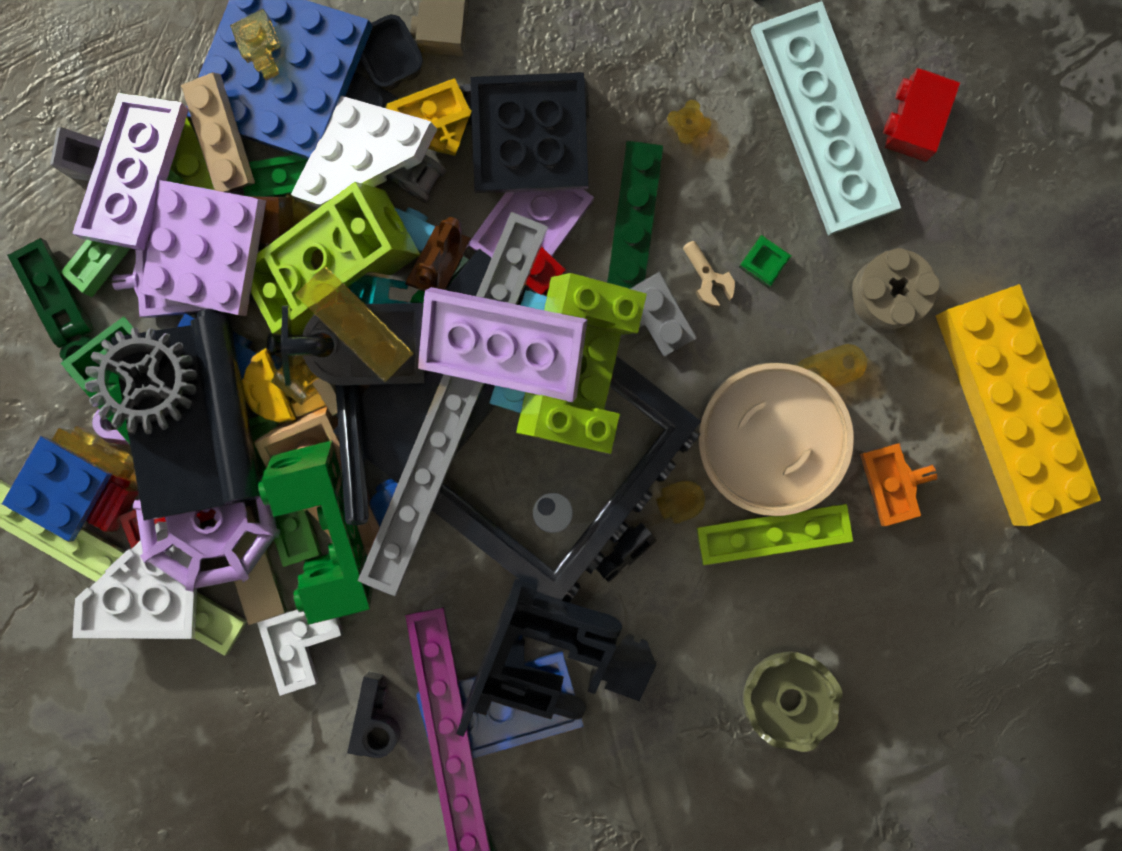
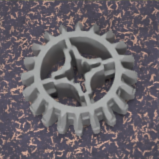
M133 327L131 329V339L125 340L123 333L117 331L115 336L118 344L113 346L107 340L101 342L102 347L107 352L106 355L99 352L92 353L91 358L100 366L86 367V374L97 379L85 383V388L89 392H98L89 399V402L93 407L104 405L98 412V415L103 420L115 413L111 423L114 428H120L124 421L128 420L127 430L129 433L134 434L138 423H143L145 433L151 434L153 430L151 422L158 420L159 426L162 430L168 428L165 416L170 414L176 421L182 418L180 412L175 408L177 405L186 409L191 407V401L182 395L196 394V386L186 382L196 379L197 373L196 370L185 369L193 363L191 355L178 357L184 350L182 343H175L168 348L171 342L170 334L165 333L158 341H155V329L149 328L146 332V337L141 338L138 328ZM133 353H150V355L146 354L136 364H129L124 361L119 362L124 357ZM162 358L167 360L175 371L176 377L173 390L165 386V383L157 378V373L160 369L159 363ZM111 372L126 382V388L123 392L124 399L121 404H118L110 396L109 377ZM141 373H146L151 384L147 387H144L142 384V388H136L132 377L138 374L141 377ZM147 397H155L160 400L165 399L163 403L154 408L132 410L134 406L137 407Z

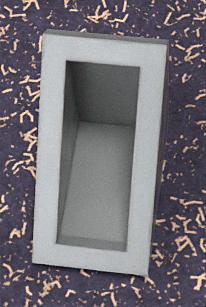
M58 127L50 165L69 178L90 181L102 141Z

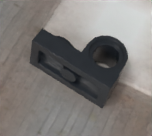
M368 672L363 677L347 751L348 754L382 758L395 748L400 739L401 729L398 722L388 715L376 713L377 708L383 709L388 687L382 685L383 674ZM372 729H385L390 737L389 743L385 745L377 744L372 739Z

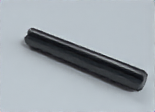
M335 385L345 521L348 525H363L368 521L369 512L358 385Z

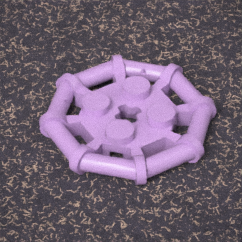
M261 498L256 499L260 524L248 523L245 502L211 508L216 511L214 519L217 521V524L213 528L207 526L204 530L198 527L200 520L196 516L200 511L207 513L210 509L165 517L168 537L157 542L154 519L143 520L140 499L134 500L132 507L136 509L143 551L140 557L143 562H150L184 585L186 591L194 592L196 588L242 580L243 582L250 578L248 576L272 541L275 538H279L280 530L277 529L276 519L273 517L270 505L265 506ZM249 532L258 535L243 557L239 559L233 550L245 533ZM175 545L192 557L189 567L186 568L165 554V552ZM226 556L228 563L231 565L200 572L201 562L204 559Z

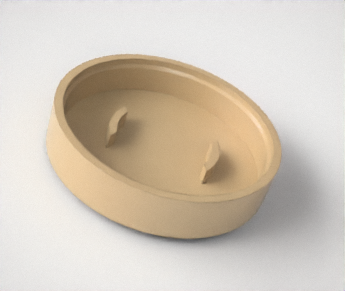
M787 363L757 364L730 376L710 397L703 411L699 426V432L701 433L699 436L700 456L704 469L713 485L735 505L761 515H791L805 511L822 502L842 481L853 453L854 433L852 421L840 395L826 380L816 373Z

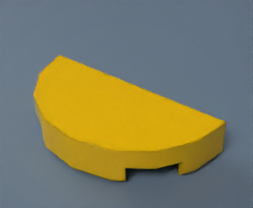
M265 348L252 357L250 364L245 370L244 379H242L245 401L253 412L266 420L280 423L294 421L296 417L270 352Z

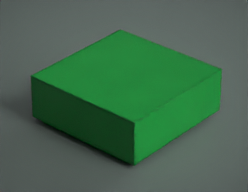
M761 235L739 268L769 288L792 255Z

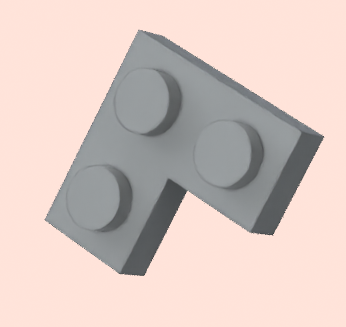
M660 272L630 288L647 293L640 327L646 325L663 356L697 339Z

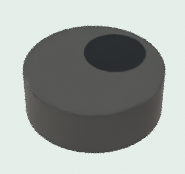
M545 494L534 505V521L545 532H560L572 520V506L568 499L561 494Z

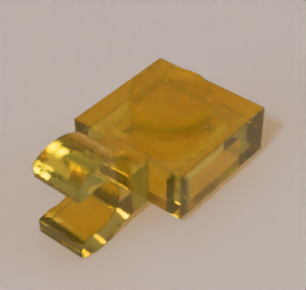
M261 9L231 24L230 27L241 57L247 63L252 61L256 71H262L266 81L279 75L278 67L271 52L281 46L271 19L265 10Z

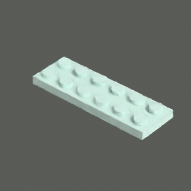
M820 1L753 25L751 34L828 236L898 211L901 205L823 2Z

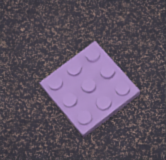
M159 180L141 294L246 316L266 200Z

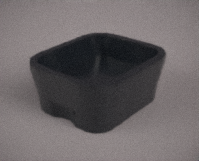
M393 14L372 22L373 28L361 55V60L373 82L388 91L395 89L405 80L416 78L421 73L423 60L421 52L405 22L400 16Z

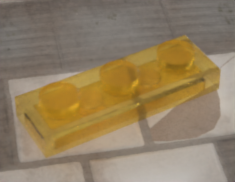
M326 266L296 293L295 296L383 382H386L414 354Z

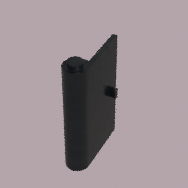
M213 309L197 312V318L191 320V325L155 330V341H158L165 333L170 334L171 342L168 348L178 342L183 344L184 350L178 357L191 355L193 363L185 369L196 370L197 378L186 383L196 386L197 391L193 395H182L188 398L192 405L189 409L179 405L175 407L182 416L179 421L174 420L170 414L164 417L168 424L167 429L162 430L157 420L151 422L153 428L151 434L145 433L143 423H138L134 434L128 432L144 521L261 498L258 487L259 482H261L230 316L221 314V311ZM146 332L140 333L141 338L146 337ZM124 335L125 340L131 339L132 335ZM111 337L112 345L118 344L116 337ZM133 353L124 357L119 362L124 361L129 364H136L146 354L150 355V353ZM162 358L159 363L160 369L157 373V378L164 382L165 386L173 390L176 377L175 371L171 364ZM141 373V377L139 374L132 377L136 388H142V384L144 387L151 384L146 373ZM119 379L121 396L123 400V392L126 388V382ZM147 397L137 407L134 406L132 410L151 409L163 403L165 399L160 400L155 397Z

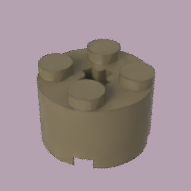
M902 248L886 251L866 264L854 278L852 285L854 309L860 319L872 328L879 330L904 328L920 320L931 310L939 289V279L929 263L920 255ZM891 285L896 286L898 289L896 297L890 294L892 290Z

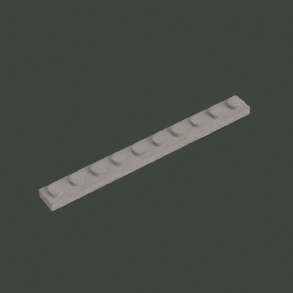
M511 212L476 297L517 305L547 234L548 226ZM443 374L359 576V582L393 596L398 594L484 383Z

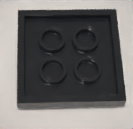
M584 72L470 77L475 193L588 189Z

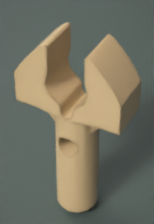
M695 241L688 242L683 249L702 279L701 288L696 291V295L702 303L718 308L720 304L712 294V283L721 286L730 301L733 298L735 281L729 272L724 275L714 272Z

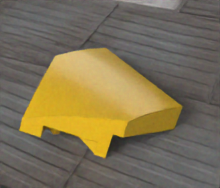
M455 78L387 103L386 109L431 121L437 128V131L428 149L454 156L472 112Z

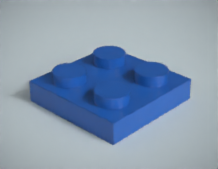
M40 436L4 498L2 505L64 540L71 542L79 534L110 480L112 473L55 441Z

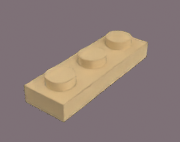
M212 72L182 84L181 87L214 190L230 193L254 184L253 174L221 74Z

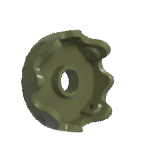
M787 651L773 654L763 659L754 667L744 686L743 706L751 727L765 742L776 748L808 752L817 748L819 743L837 727L839 704L843 693L836 678L821 662L800 652ZM789 689L797 690L801 698L799 705L792 710L784 709L780 702L782 694Z

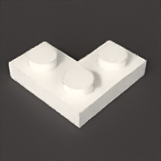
M294 610L257 622L279 696L315 685L319 682L308 646L343 635L339 617L308 625L305 613H299L298 610Z

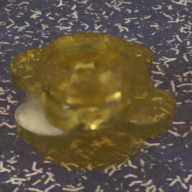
M695 100L687 101L685 107L679 111H671L667 117V123L673 126L679 141L683 144H690L700 133H707L711 128L710 119L703 116L699 110L700 104ZM691 119L693 123L687 125L686 120Z

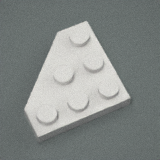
M341 96L327 128L317 144L316 150L311 154L291 195L299 202L319 208L354 181L375 187L387 181L386 175L404 166L408 170L421 163L437 128L431 121Z
M157 522L155 529L157 542L168 537L167 522ZM140 540L132 549H128L105 570L106 573L90 588H86L75 598L72 638L195 639L197 588L194 592L186 591V587L150 562L144 563L140 557L143 554ZM175 545L165 552V554L186 568L189 567L192 557Z

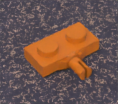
M900 443L860 454L881 526H888L920 517L921 513L916 500V485L937 480V473L922 477L924 474L936 471L935 467L929 465L912 471L904 460Z

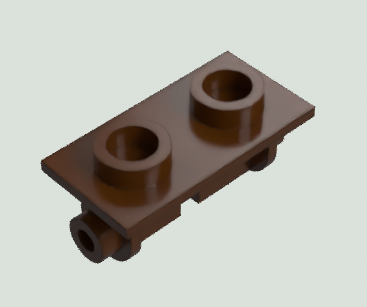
M448 217L446 220H442L439 226L436 225L405 285L424 292L430 287L446 290L471 242L470 237L462 235L461 223L458 219Z

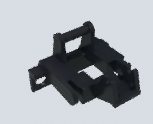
M515 579L465 703L456 734L464 737L473 712L486 715L491 702L550 720L553 714L573 720L583 717L586 710L585 703L574 695L561 692L564 676L525 666V640L523 636L569 650L567 658L592 665L588 692L593 694L596 693L601 680L605 681L604 689L640 702L657 662L653 658L648 642L641 639L637 643L631 634H628L616 647L617 637L622 630V624L615 617L537 594V585Z

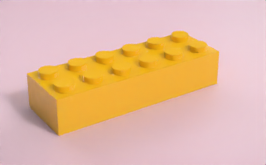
M1020 284L935 315L1012 524L1015 526H1031L1101 501Z

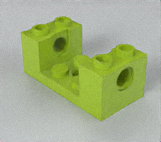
M354 181L257 253L251 294L272 334H281L282 305H290L292 335H302L305 326L315 315V311L319 306L329 301L366 273L373 272L391 276L417 258L420 253L385 190ZM320 249L323 253V263L320 268L315 270L311 264L313 252Z
M573 273L551 277L544 310L588 319L577 398L573 402H568L549 396L525 392L516 433L611 454L620 414L604 410L621 335L638 334L647 293Z

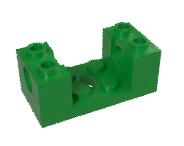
M333 441L272 455L266 470H264L262 482L258 484L263 504L265 506L270 505L273 517L321 505L317 507L319 523L322 530H329L332 542L328 544L329 554L305 560L303 566L304 574L298 575V588L293 593L298 612L305 613L308 625L369 610L373 587L358 581L367 560V554L358 525H348L345 521L342 471Z

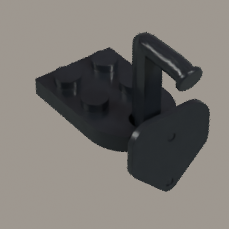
M422 303L332 305L317 312L308 321L302 335H292L290 305H282L281 335L269 333L267 349L271 356L282 352L285 386L293 385V356H303L309 369L318 378L335 385L424 383V370L418 369L423 318ZM324 333V334L329 335L332 339H329V338H327V337H325V336H323V335H316V334ZM328 349H333L332 353L328 356H317L325 353Z

